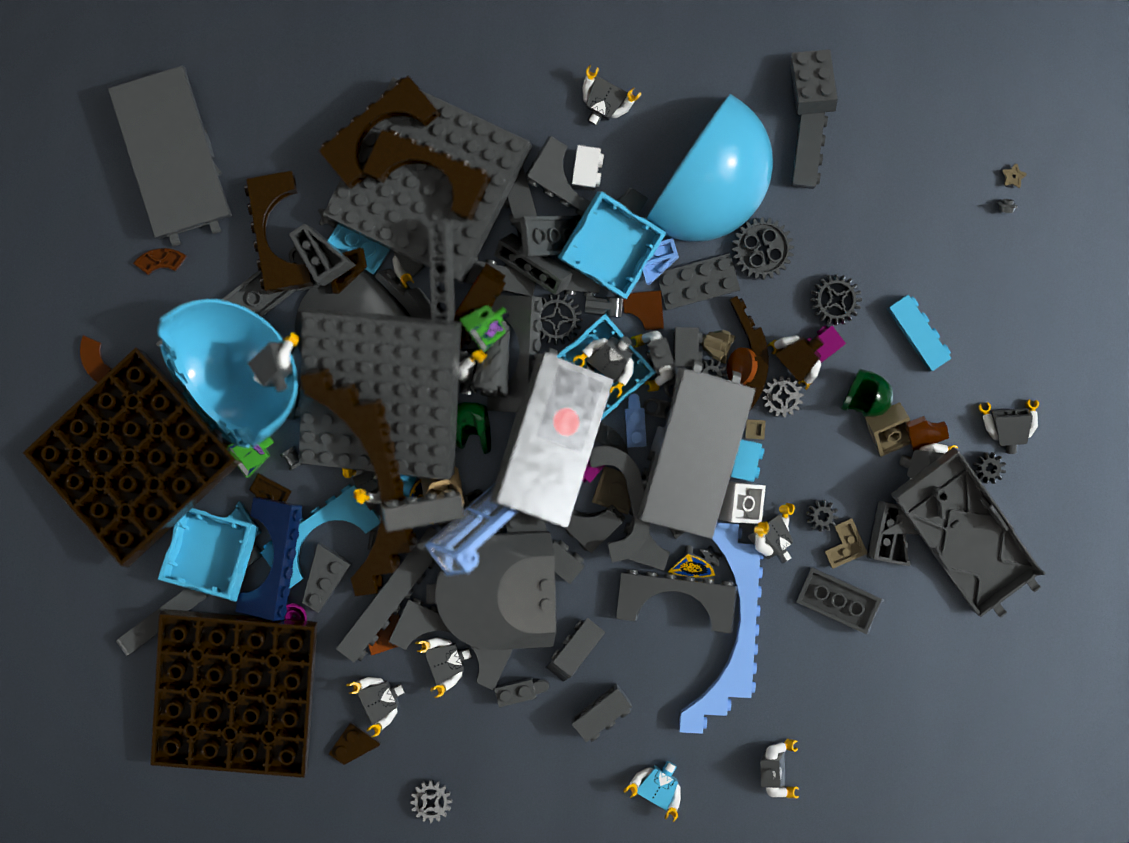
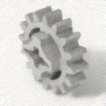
M780 376L779 381L776 378H772L773 384L767 382L766 385L769 388L763 389L766 396H763L762 399L767 401L764 407L769 406L768 412L775 411V416L777 417L780 413H782L783 417H786L787 412L793 415V409L799 411L797 404H803V401L799 400L800 397L804 396V394L799 393L802 387L795 386L797 380L790 382L791 377H787L784 380L783 376ZM786 384L791 386L794 392L787 390ZM778 385V390L771 394L772 389ZM781 391L787 394L784 402H782V399H778V395L782 393ZM791 399H795L793 405L787 408ZM771 401H776L780 409L776 408Z
M432 780L429 781V785H426L423 781L422 788L416 786L417 793L412 792L411 796L415 798L410 801V804L415 805L412 811L418 812L417 818L423 816V822L427 818H429L430 823L433 822L434 818L439 822L441 820L440 815L446 817L447 813L445 810L450 811L451 809L447 805L452 803V799L447 798L451 793L450 791L445 792L446 785L440 787L439 781L436 785L433 784ZM428 789H434V790H436V791H435V792H428L427 790H428ZM419 796L423 800V804L421 807L419 806L418 802ZM441 796H443V799H444V805H443V806H442V804L439 802V799L441 798ZM436 797L434 804L427 805L428 799L431 800ZM427 811H434L435 813L430 814V813H426V812H427Z

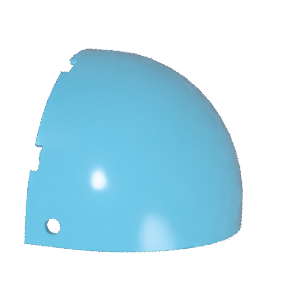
M731 94L728 96L646 218L647 221L665 231L666 237L688 242L714 240L742 226L760 206L770 184L773 170V154L765 127L747 105Z
M212 299L189 302L160 319L158 337L162 340L160 349L165 364L175 382L179 381L184 389L182 394L213 430L217 428L223 433L221 437L230 443L248 448L258 445L278 429L288 416L296 398L298 381L293 357L290 353L292 373L284 379L288 387L281 392H277L275 387L262 386L254 381L255 374L248 365L269 342L284 343V340L269 323L245 307L227 301Z

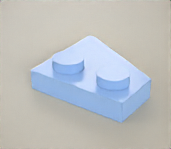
M673 238L661 241L653 256L645 264L643 273L647 285H650L679 258Z

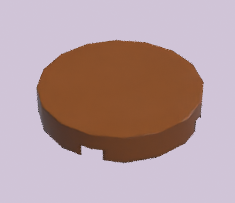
M740 347L731 353L727 363L729 380L733 376L732 370L741 373L740 384L744 386L747 382L750 383L753 380L758 364L754 357L756 355L751 349Z

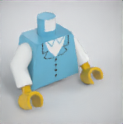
M667 761L663 769L654 765L652 768L647 767L637 772L630 785L624 788V793L629 789L631 790L632 795L629 798L639 794L666 810L665 819L668 818L669 814L674 817L672 822L678 817L677 811L681 800V790L678 780L672 776L677 768L673 763Z

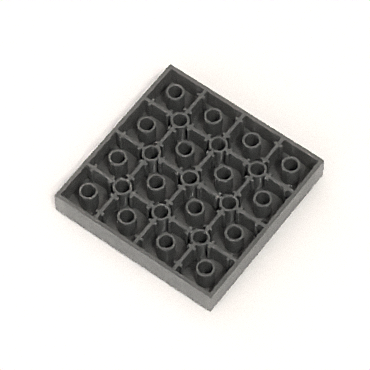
M392 77L386 90H391L395 87L398 79ZM423 92L441 115L427 127L416 119L404 116L388 118L378 123L368 132L361 144L359 152L361 170L363 172L382 129L385 131H389V129L394 130L400 134L399 137L404 139L410 137L416 140L420 146H424V144L429 145L435 149L434 152L441 154V152H445L451 155L452 159L457 162L459 159L466 161L470 164L469 167L482 168L487 171L491 180L472 221L453 214L451 211L453 203L451 182L440 170L425 164L402 166L392 172L384 183L366 176L352 189L340 179L323 215L328 220L430 268L429 227L434 221L446 218L452 223L454 280L464 284L532 149L530 141ZM438 224V230L443 233V226ZM439 243V250L444 252V246ZM439 263L440 270L445 271L444 265Z
M308 308L302 312L301 375L308 370L328 367L329 372L333 376V386L355 383L360 395L359 401L381 398L382 404L386 408V421L390 425V438L395 445L394 455L395 459L399 462V474L449 480L454 475L461 322ZM301 383L299 463L375 472L369 455L350 427L328 407L304 395Z

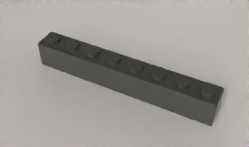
M432 526L427 529L416 544V547L404 559L336 648L352 662L355 663L357 659L359 661L363 659L367 654L365 651L366 647L369 644L373 646L379 638L376 634L380 629L384 631L391 622L388 618L392 613L396 615L403 607L400 605L404 598L408 600L414 592L411 588L415 583L420 584L425 578L424 571L427 568L432 569L435 565L436 560L425 547V544L438 533Z

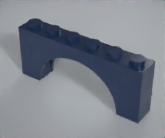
M253 497L250 517L258 519L267 528L273 543V563L268 577L260 587L251 592H239L235 612L273 621L284 620L287 613V600L290 594V581L293 575V562L296 556V543L299 537V524L302 518V505Z

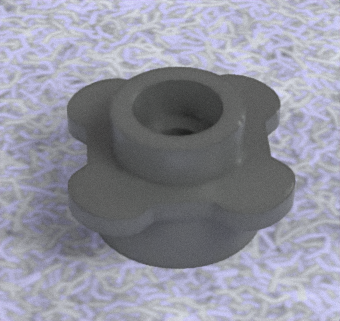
M1002 199V201H997L999 211L1014 213L1015 208H1018L1014 200Z

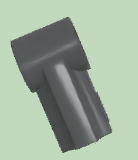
M586 296L585 313L622 317L623 298Z

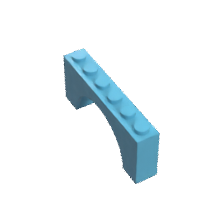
M347 485L340 490L342 492L340 496L336 498L333 495L326 500L325 503L327 505L322 509L318 506L310 512L311 516L308 519L301 518L298 530L299 537L295 549L296 556L292 568L293 575L289 588L305 578L300 567L299 555L305 538L314 528L325 522L341 520L355 524L366 534L380 524V517L374 509L370 511L365 502L360 504L354 498V490L357 489L356 485ZM271 540L263 546L265 550L260 552L270 567H272L274 554Z

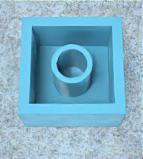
M741 439L730 477L754 482L755 478L758 479L760 467H757L759 459L762 460L764 455L762 444Z

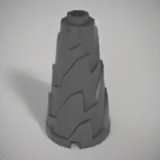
M505 321L501 322L506 330L505 334L484 352L487 355L480 364L477 362L469 388L475 394L477 389H479L482 396L494 398L508 396L510 330Z

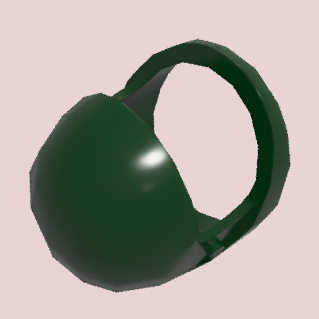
M859 369L841 409L846 412L849 409H853L867 417L883 415L892 405V386L884 377Z
M472 402L457 404L456 447L463 449L470 435H478L483 453H490L491 430L486 405Z

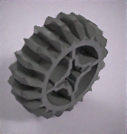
M834 274L833 280L830 275H827V282L821 278L819 281L822 286L815 284L814 287L818 291H811L812 295H816V298H810V302H816V305H812L811 309L817 308L818 311L814 315L817 316L821 313L822 316L819 320L823 321L827 318V325H830L832 320L834 326L838 325V320L844 325L845 318L849 322L852 321L850 314L853 316L858 315L854 308L861 309V306L856 304V302L862 301V298H856V295L861 294V291L855 292L854 289L858 285L850 286L852 279L849 278L845 282V275H842L840 280H838V274ZM838 284L846 289L841 293H837L829 285ZM825 289L828 301L822 306L821 295ZM843 294L840 297L839 305L838 303L830 304L833 299L832 296L837 297ZM848 294H850L851 303L849 309L847 310L845 308L846 306L844 304V298ZM835 307L838 311H841L842 315L834 316L827 313L826 310Z
M559 293L556 295V299H553L552 295L549 294V301H546L544 297L542 298L544 304L541 314L551 304H554V312L549 316H541V322H549L553 325V335L546 332L542 327L540 332L543 335H541L540 340H543L546 336L548 337L547 344L550 343L551 339H554V345H557V340L561 339L563 345L565 344V337H567L568 341H572L569 335L571 333L574 336L578 335L573 330L575 328L581 329V326L576 325V323L583 321V319L577 318L582 312H575V309L579 307L578 304L573 307L571 306L574 299L571 298L569 302H566L567 295H564L563 299L560 300ZM560 304L566 306L571 311L573 317L563 316L560 313ZM558 309L559 317L567 320L559 321L557 329H555L556 324H553L554 322L547 320V318H554ZM572 323L571 328L566 333L559 335L561 324Z

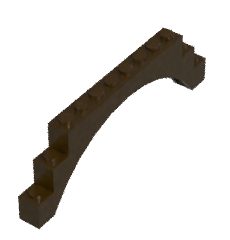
M328 367L308 370L300 375L304 395L328 407L350 427L361 441L372 461L378 479L381 504H386L388 500L404 501L406 498L403 492L404 483L399 475V462L395 459V445L390 438V425L386 421V408L382 404L381 398L359 401L360 395L355 383L333 386V376L329 372ZM382 508L375 543L366 561L351 577L355 596L376 594L383 586L381 574L394 573L400 565L398 554L411 552L417 544V537L413 533L412 527L387 532L384 528Z

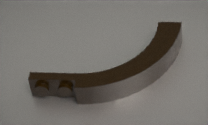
M735 296L729 302L746 334L750 349L756 355L754 357L758 364L753 380L745 385L756 389L750 407L751 410L758 401L767 379L769 367L768 347L762 328L753 329L755 323L750 315H746L744 309L747 307L743 299Z

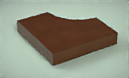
M661 291L630 293L627 299H623L624 313L633 314L638 317L643 323L644 330L664 329Z
M922 416L906 423L913 452L914 450H919L922 446L949 439L945 421L931 423Z

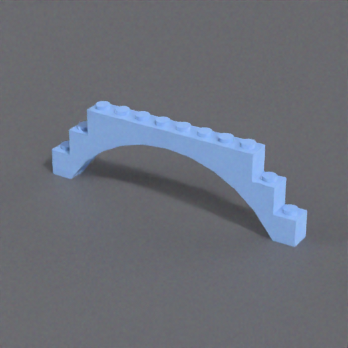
M717 522L713 535V541L725 556L737 586L739 622L736 640L730 657L718 678L700 697L680 710L679 731L683 733L703 734V729H707V717H704V715L727 716V711H731V699H728V697L751 698L752 693H755L756 683L752 682L753 674H756L757 663H754V655L758 653V644L755 643V636L759 635V624H756V617H760V605H757V600L761 598L762 590L758 584L759 578L762 579L763 575L760 559H763L764 556L755 549L753 543L738 542V539L742 538V527H739L738 523Z

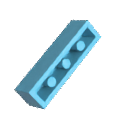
M905 295L889 306L887 310L929 372L934 371L951 359L949 355L951 352L945 344L942 345L939 341L940 335L935 328L931 329L929 326L927 315L924 312L921 313L917 308L919 304L913 296Z

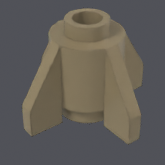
M725 330L708 332L707 335L703 336L701 345L703 350L712 358L726 364L727 354L736 336L731 335V332Z

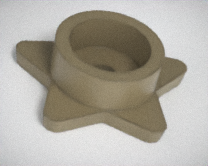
M1014 164L1011 169L1002 170L1006 179L1004 186L1015 185L1017 188H1020L1021 179L1027 176V173L1019 170L1018 164Z

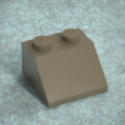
M900 402L892 405L883 415L865 417L869 433L880 457L910 444L906 425L910 418Z

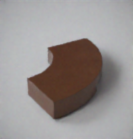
M161 248L142 254L133 264L148 275L160 268H170L177 271L187 258V255L174 249Z
M83 335L80 344L81 361L88 375L98 383L112 368L102 359V343Z

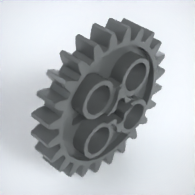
M761 217L758 223L754 218L752 221L753 225L747 221L745 223L746 229L744 227L739 228L742 234H735L738 240H733L732 243L737 245V247L731 250L737 252V254L733 256V259L739 258L736 266L742 264L741 272L747 269L748 277L755 273V279L761 275L762 279L765 280L766 274H768L772 279L773 272L780 275L779 268L786 270L787 268L784 263H791L787 258L794 256L793 253L789 252V250L794 248V246L789 245L793 238H787L790 231L783 232L785 225L779 228L778 220L771 224V218L764 222V218ZM757 232H759L761 235L763 246H767L768 248L767 250H765V254L769 261V265H766L763 251L758 250L761 244L759 238L757 237ZM765 232H772L774 240L771 242L767 241L764 238ZM748 237L755 239L756 245L754 247L747 246L746 239ZM771 250L779 252L780 257L778 260H773L770 257ZM754 255L761 258L762 262L759 266L752 263Z

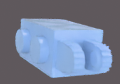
M636 393L629 395L628 409H624L627 448L647 446L645 410L640 408V398Z

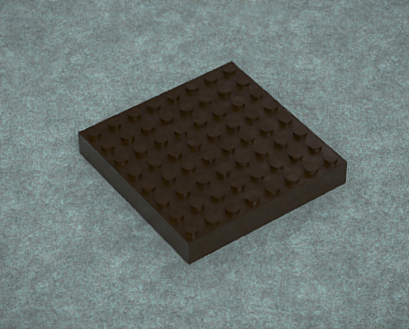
M136 347L23 452L120 566L130 567L242 462L144 351Z
M164 609L159 614L150 765L305 778L308 771L318 622L290 619L273 621L253 616Z

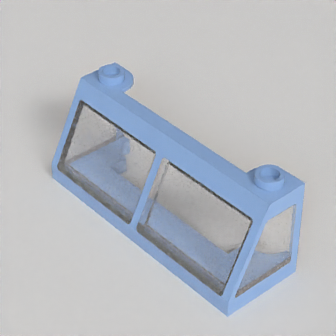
M495 483L463 510L464 518L452 520L425 544V547L446 576L469 573L478 563V555L475 550L517 513V511L490 502Z

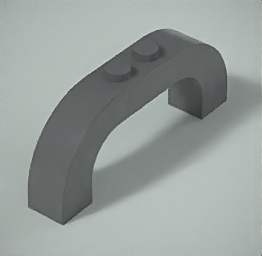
M610 446L592 447L589 456L591 468L602 465L615 466L622 471L626 480L634 525L629 535L625 538L607 542L612 563L618 562L637 553L649 535L650 522L642 521L635 517L638 515L647 483L646 480H642L636 463L623 451Z

